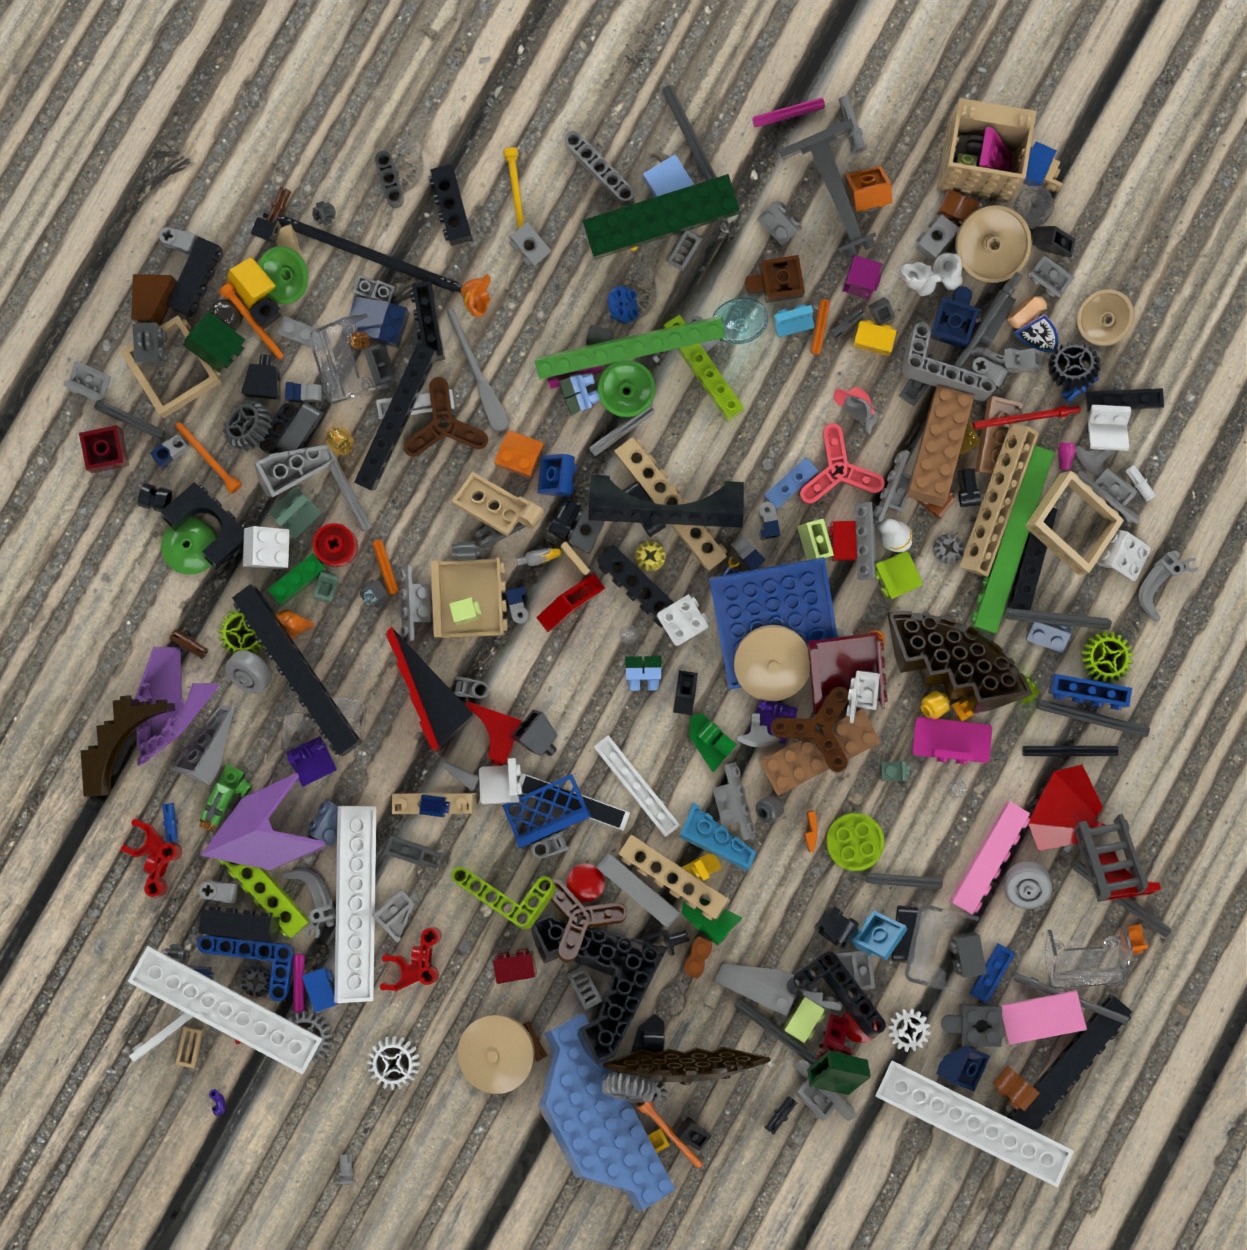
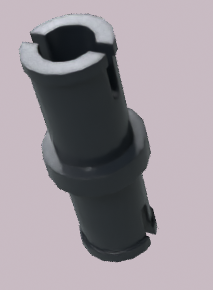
M787 1095L781 1106L775 1109V1114L765 1125V1129L775 1135L782 1123L788 1120L787 1116L798 1103Z

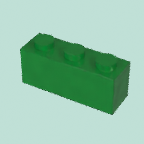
M312 553L268 588V591L280 605L284 606L318 579L320 572L325 573L328 569Z

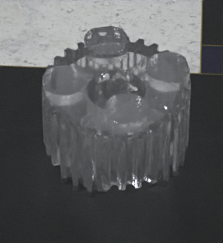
M1043 185L1041 187L1029 186L1027 189L1025 188L1014 202V211L1023 217L1029 228L1043 225L1055 209V205H1053L1055 202L1052 201L1054 198L1051 197L1050 190H1046L1047 187L1043 188Z

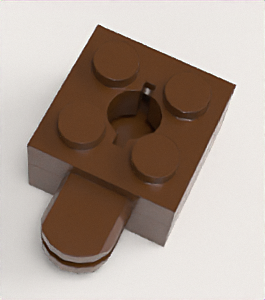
M799 255L762 260L760 263L761 273L748 275L744 282V288L748 293L764 292L766 303L802 298L805 293Z

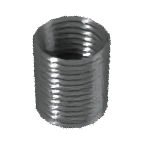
M591 324L586 344L593 345L613 340L614 330H607Z

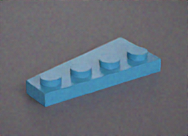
M694 802L679 837L748 871L756 852L738 837L732 836L727 828L716 823L711 815L705 814L699 809L700 806Z

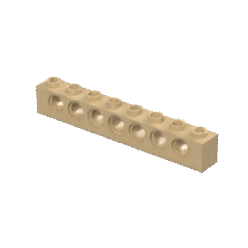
M1010 424L959 566L970 573L986 577L990 573L1039 432L1034 429L1017 424Z
M631 437L614 451V454L640 484L653 503L667 505L666 503L670 499L676 500L677 505L689 503L686 499L682 500L678 495L680 491L674 484H669L666 480L668 478L667 474L662 469H657L654 465L656 461L651 454L646 455L643 451L645 447L639 439L635 441ZM633 455H640L642 461L640 463H633L631 458ZM649 469L653 471L654 475L652 478H645L643 472ZM662 484L666 490L663 493H657L655 486ZM670 524L708 573L727 558V550L721 543L718 545L715 542V535L709 528L706 530L703 526ZM698 529L701 532V536L693 538L690 535V531ZM710 544L713 547V551L705 553L702 550V546Z

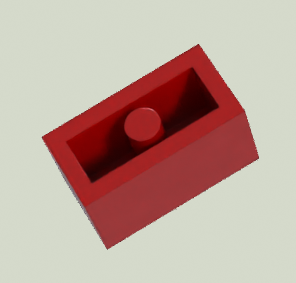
M832 521L831 526H828L827 529L834 556H830L832 561H855L857 559L856 521Z

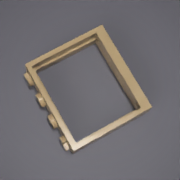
M179 315L161 326L166 333L179 326L185 338L190 333L189 329L192 328L186 318L182 320ZM134 344L120 351L158 414L163 418L222 383L219 379L221 374L199 358L210 377L164 405L142 368L135 363L133 355Z
M1068 471L1059 474L1025 527L1075 573L1082 575L1090 573L1124 519L1119 516L1116 510L1109 507L1102 497L1096 495L1089 485L1083 483L1076 473ZM1067 485L1108 522V525L1085 559L1043 522Z
M477 793L392 794V814L477 813Z

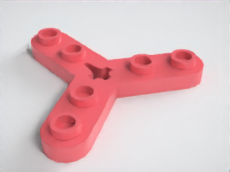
M835 423L828 424L823 430L828 467L801 489V500L806 504H813L839 482L873 494L882 491L885 485L883 477L849 464L841 427ZM835 466H842L844 468L842 470V475L838 473L834 477H831V475L836 470Z

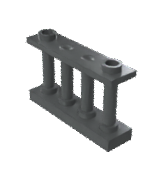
M1119 814L1114 819V824L1090 828L1087 821L1079 822L1075 826L1074 831L1098 902L1105 901L1111 895V891L1136 886L1139 894L1148 888L1147 877L1142 872L1129 833V824L1124 819L1123 814ZM1114 831L1118 832L1121 842L1096 846L1093 843L1092 837L1095 835ZM1124 850L1127 859L1125 861L1105 865L1099 861V854ZM1130 868L1133 879L1114 883L1106 882L1104 876L1106 872Z

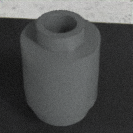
M475 541L452 544L453 560H477V556H480V545H476Z

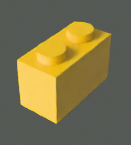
M870 320L860 321L852 347L889 356L892 352L897 330H894L889 325H874V322Z

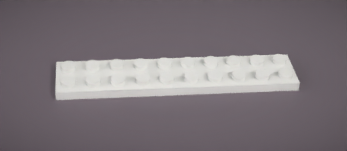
M338 806L335 1003L373 1001L375 918L372 914L375 912L376 806Z
M147 946L127 981L301 1074L306 1070L322 1041V1038L150 946Z
M891 1061L875 1095L1057 1188L1074 1150L894 1061Z

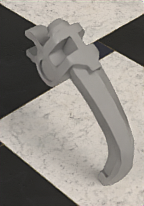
M1174 550L1167 552L1154 564L1155 567L1142 583L1138 594L1140 605L1154 621L1158 622L1161 619L1153 604L1155 592L1170 575L1178 576L1185 571H1197L1198 567H1189V563L1195 561L1196 558H1188L1185 562H1180L1178 560L1180 554Z
M306 868L284 872L282 874L283 879H299L308 885L314 900L315 909L310 912L311 922L305 930V935L309 936L310 931L315 929V938H319L321 935V924L326 923L328 927L335 925L336 920L333 899H330L322 878L314 870Z

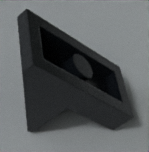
M690 1117L685 1119L675 1133L680 1140L698 1151L711 1138V1135Z

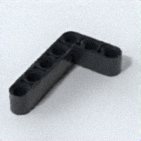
M831 951L823 953L787 981L788 991L792 994H800L823 977L867 1037L873 1038L882 1033L886 1028V1022L837 955ZM824 959L829 962V966L825 964ZM810 969L814 971L815 976L811 975ZM836 975L840 977L841 982L836 979ZM795 980L800 982L801 987L796 985ZM848 991L852 993L853 998L848 995ZM860 1007L864 1009L865 1014L860 1011ZM872 1023L876 1025L877 1030L873 1029Z

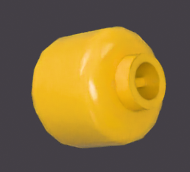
M932 691L921 700L920 708L927 718L938 719L948 712L950 700H948L945 693Z

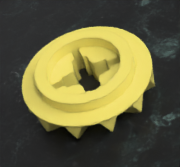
M646 541L640 544L635 552L636 563L645 571L658 570L665 562V551L662 545L656 541ZM645 549L650 553L656 550L654 554L656 562L651 559L644 562L647 557Z

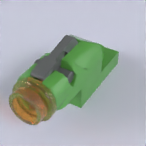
M226 765L201 814L199 827L211 832L218 828L227 808L231 806L236 794L235 791L244 777V771Z

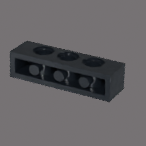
M448 164L430 169L432 176H428L431 188L435 187L436 194H433L435 204L440 205L441 211L438 212L441 223H445L446 227L443 230L445 241L449 240L451 246L472 241L453 165ZM444 184L450 186L449 189L446 191L440 190L441 186ZM448 202L455 204L451 209L445 208V205ZM458 220L459 224L456 227H452L450 222Z

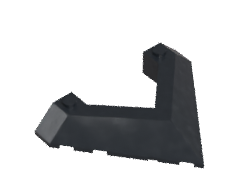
M547 915L537 919L531 927L535 946L544 964L559 958L557 954L568 920L563 921ZM594 927L586 929L574 962L613 976L597 1020L580 1027L577 1033L584 1051L596 1065L615 1056L668 947L649 944L647 941L636 938L630 939L624 935Z

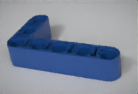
M210 934L198 939L197 948L202 953L273 961L269 996L274 1001H281L289 995L293 956L295 954L291 944ZM206 938L212 943L210 949L204 947L203 942ZM224 941H228L231 944L229 951L223 949ZM243 943H247L250 946L249 953L243 952ZM263 945L269 948L268 955L262 954L261 947ZM283 947L289 951L287 958L282 957L280 954V950ZM279 967H283L286 970L285 977L278 975ZM276 987H281L284 990L283 996L276 995Z

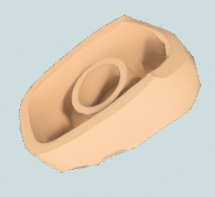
M1028 296L1007 315V322L1015 329L1024 327L1036 320L1043 310H1047L1046 301L1040 296Z

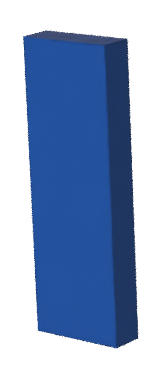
M997 943L985 964L987 974L978 976L969 994L987 1004L1015 953Z

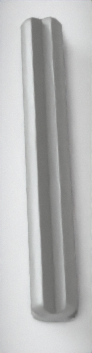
M649 406L643 413L629 418L589 448L591 453L597 456L654 414L653 408Z
M338 462L329 465V468L361 530H369L371 525Z

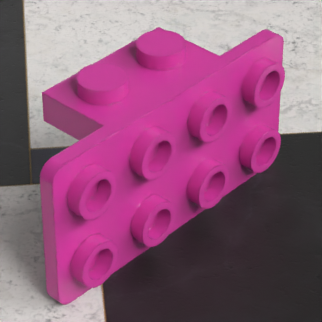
M918 717L915 720L912 753L916 756L937 758L938 762L948 763V759L956 760V764L967 765L968 761L988 763L990 760L993 728L988 724Z

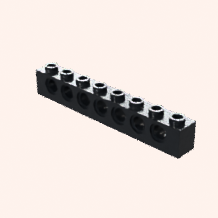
M417 343L354 483L370 491L377 489L439 351L422 343Z

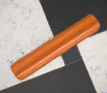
M821 299L819 302L810 350L811 354L819 355L821 353L830 301L827 299Z
M376 540L372 542L388 593L390 595L396 594L399 590L383 541Z

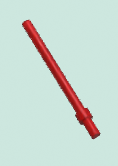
M1079 405L1071 407L1059 406L1052 410L975 421L972 423L973 429H980L1050 417L1063 418L1069 414L1080 413L1081 407Z

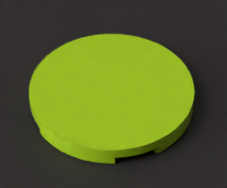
M848 813L842 815L831 824L827 832L826 847L829 856L838 866L850 871H861L870 868L878 861L884 850L885 842L881 827L875 820L865 814Z

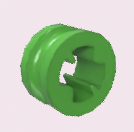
M244 779L237 787L235 793L241 794L243 798L249 793L253 784H248L247 780Z

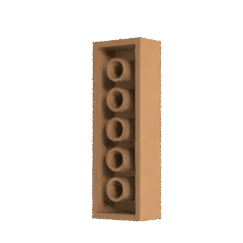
M937 385L931 399L906 497L940 507L944 506L948 499L975 395Z
M863 708L856 711L854 723H849L850 717L846 716L836 721L831 729L847 760L881 743ZM823 728L816 731L819 732L823 738H825V736L823 735ZM801 739L759 761L776 796L830 769L813 739Z

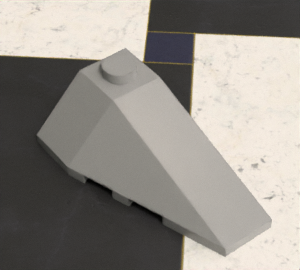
M330 444L270 454L255 462L254 465L257 479L266 496L274 497L338 460Z
M222 705L218 707L206 722L205 730L200 735L198 733L195 735L194 740L196 741L189 749L186 747L182 751L173 767L174 771L199 783L211 785L220 769L234 709Z
M722 963L714 982L787 1016L796 995L790 993L787 989V981L794 975L781 969ZM795 980L796 985L799 986V981Z

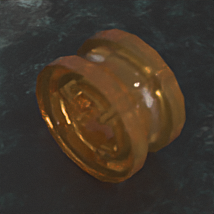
M354 332L350 337L352 347L355 349L367 348L369 344L367 333Z

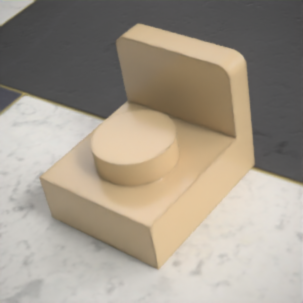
M1055 159L1052 160L1041 184L1050 192H1058L1063 183L1056 180L1061 169L1058 168L1060 161Z

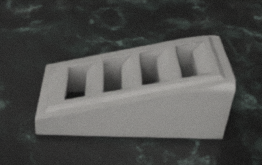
M691 230L685 231L667 262L684 271L704 238ZM687 236L696 240L695 244L687 240ZM686 243L687 245L692 247V249L688 250L687 248L683 247L682 244ZM679 249L687 253V257L678 253ZM675 255L684 260L683 264L674 259Z
M443 763L442 766L470 791H475L479 782V776L451 763Z
M584 965L567 974L585 1010L603 1000ZM584 973V977L575 981L574 977ZM585 980L589 982L580 988L578 987V984ZM589 987L592 988L591 991L582 995V991L586 990ZM595 994V996H596L595 998H593L592 1000L586 1002V1000H585L586 998H588V997H590L591 995Z

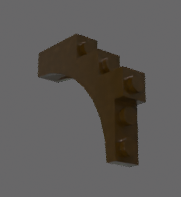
M132 695L120 696V700L112 701L114 720L104 721V725H96L98 745L88 746V750H80L84 797L111 795L113 766L127 738L147 720L163 713L176 711L175 703H168L167 699L156 700V704H150V701L139 702V699H132Z

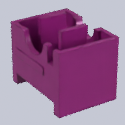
M854 255L843 292L870 299L871 293L876 291L882 277L879 274L882 263Z

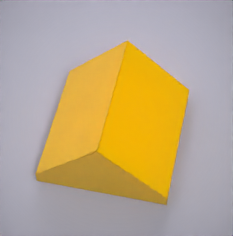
M253 257L231 268L226 280V284L231 282L235 287L236 296L248 310H251L276 287Z

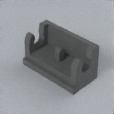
M378 344L364 348V354L375 386L379 388L397 382L385 345Z

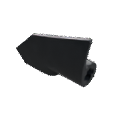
M656 1014L652 1015L638 1027L631 1053L640 1049L657 1053L665 1048L664 1021Z

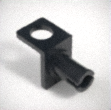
M257 217L251 234L275 243L281 229V224L278 220H274L273 223Z
M663 929L643 936L644 940L663 935L670 956L675 955L674 946L690 941L689 936H686L688 935L686 930L670 935L667 930Z

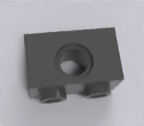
M585 508L583 512H579L575 520L578 524L575 529H571L567 539L570 540L569 545L590 554L605 521H589L588 509ZM583 526H589L591 533L583 535L580 530Z

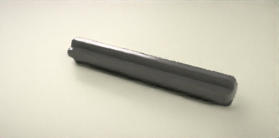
M101 400L96 401L94 406L96 410L157 439L162 440L165 431Z
M880 873L866 874V882L871 884L942 889L943 886L941 878Z

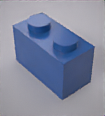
M1036 141L1033 147L1030 148L1026 178L1023 183L1038 190L1057 150Z
M326 966L302 976L315 1013L339 1004L334 1002L335 988L332 982L334 981V975L331 969L328 970Z

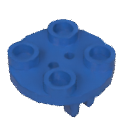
M617 286L610 291L608 307L612 314L610 315L611 319H616L618 322L625 324L638 318L637 294L633 289Z

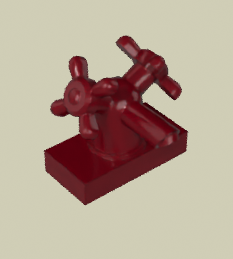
M830 1013L826 1031L823 1032L824 1041L819 1044V1048H824L825 1051L819 1052V1055L816 1057L818 1060L828 1051H838L850 1056L854 1055V1051L850 1047L844 1046L849 1023L848 1019Z

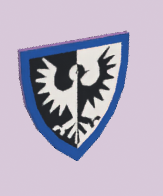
M1045 314L1038 316L1036 320L1014 332L1023 343L1031 348L1048 353H1054V350L1058 348L1059 341L1056 327Z

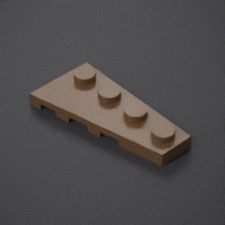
M989 396L984 420L1017 415L1024 403ZM1010 424L982 429L975 472L993 474Z

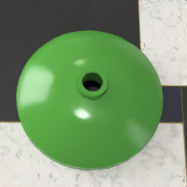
M285 246L274 247L265 252L260 259L259 266L276 285L267 297L280 304L296 302L304 295L308 286V270L303 258L295 250Z
M623 360L611 364L604 370L599 379L598 394L603 406L612 414L620 417H634L643 413L651 405L655 395V382L652 374L645 366L635 361ZM627 388L630 390V393L624 394L623 390Z
M189 518L176 531L169 526L161 541L163 558L173 570L187 575L201 573L211 566L202 557V551L217 538V535L208 523L197 518ZM186 541L190 542V546L188 548L184 547V543Z

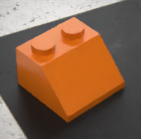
M882 166L845 174L851 203L856 212L867 211L875 207H884L887 204L893 203L891 182Z
M509 430L499 448L494 463L497 467L531 479L544 443Z

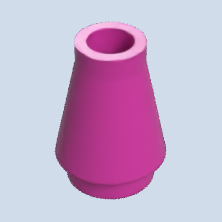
M1059 443V447H1057L1059 469L1071 470L1072 461L1077 449L1075 448V443Z

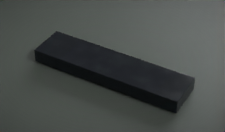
M1163 388L1087 391L1086 408L1087 411L1091 410L1092 405L1131 407V410L1164 408Z

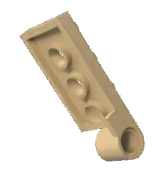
M474 472L470 474L451 501L454 506L507 537L518 522L533 529L544 514L543 509L537 504L529 502L521 496L517 498ZM477 493L483 495V498L479 501L473 499V496ZM491 503H498L499 508L491 510L489 505Z

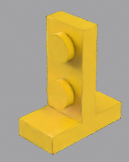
M709 852L684 865L682 868L697 877V879L704 881L710 877V874L721 869L722 866L716 855Z

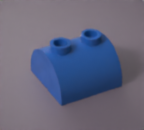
M568 454L541 456L537 493L549 496H571V493L574 491L573 474L576 472L575 457Z

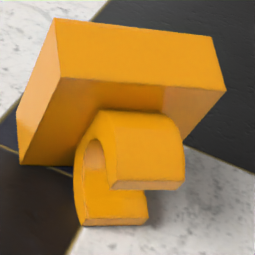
M967 697L951 705L960 721L974 715Z

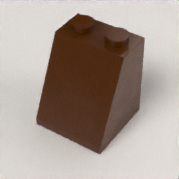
M133 274L131 320L135 323L156 322L161 326L169 310L167 302L177 283L176 279L172 275Z

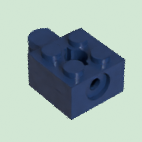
M964 286L958 287L953 294L952 300L945 297L941 299L931 327V339L961 349L966 348L979 312V308L969 305L972 298V291Z

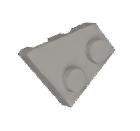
M400 889L372 914L397 943L400 941V936L404 926L407 924L414 902Z
M861 950L835 953L862 990L875 989L872 958L870 955Z

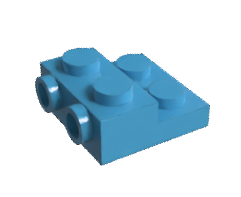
M873 910L871 915L866 917L860 931L855 934L853 943L857 949L868 955L873 956L874 954L887 961L907 931V927Z

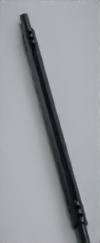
M265 210L262 217L267 219L270 212ZM287 216L277 217L281 227L291 224L294 232L422 281H431L433 285L448 291L461 293L463 286L459 285L457 281Z

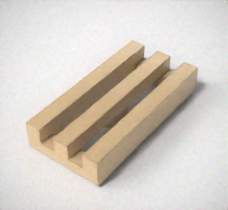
M564 542L561 545V550L581 574L586 577L591 573L567 542Z
M187 1025L183 1026L175 1065L189 1068L196 1067L204 1029ZM190 1031L191 1033L189 1037L184 1062H182L181 1059L183 1055L187 1032ZM195 1033H198L192 1061L189 1063Z

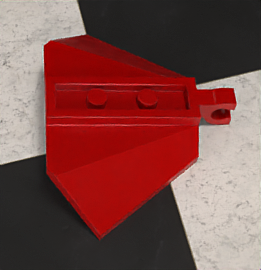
M1083 764L1053 771L1046 787L1043 789L1028 823L1038 851L1077 844L1078 840L1074 828L1079 822L1087 821L1090 828L1105 825L1095 820L1103 805Z

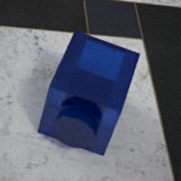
M422 794L420 815L445 817V813L449 814L450 802L447 801V797Z

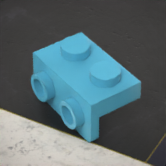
M806 304L796 306L794 310L788 311V309L777 311L773 318L777 336L783 337L813 329L812 305L806 306Z

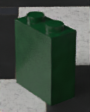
M208 311L186 336L183 346L221 373L224 368L228 369L234 362L232 358L235 355L238 357L243 352V344L246 339Z
M828 1051L807 1069L810 1087L845 1095L851 1094L871 1078L867 1059Z

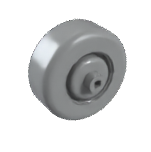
M236 651L225 665V671L229 679L237 687L249 693L258 694L263 692L272 680V671L268 664L261 657L250 651Z
M1027 861L1015 864L1007 871L1004 878L1006 897L1013 905L1022 909H1034L1042 906L1048 901L1052 893L1051 877L1048 871L1035 862Z

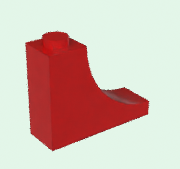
M592 574L558 596L536 618L544 629L549 632L606 588L596 575Z
M467 701V708L481 719L488 731L490 740L488 758L492 759L491 763L502 766L503 763L507 764L515 743L510 736L520 726L522 720Z
M1115 851L1102 853L1098 856L1100 863L1103 865L1120 862ZM1126 869L1106 872L1104 874L1108 883L1133 879L1132 874ZM1148 882V888L1139 894L1136 886L1111 891V895L1105 901L1152 895L1161 890L1159 882Z

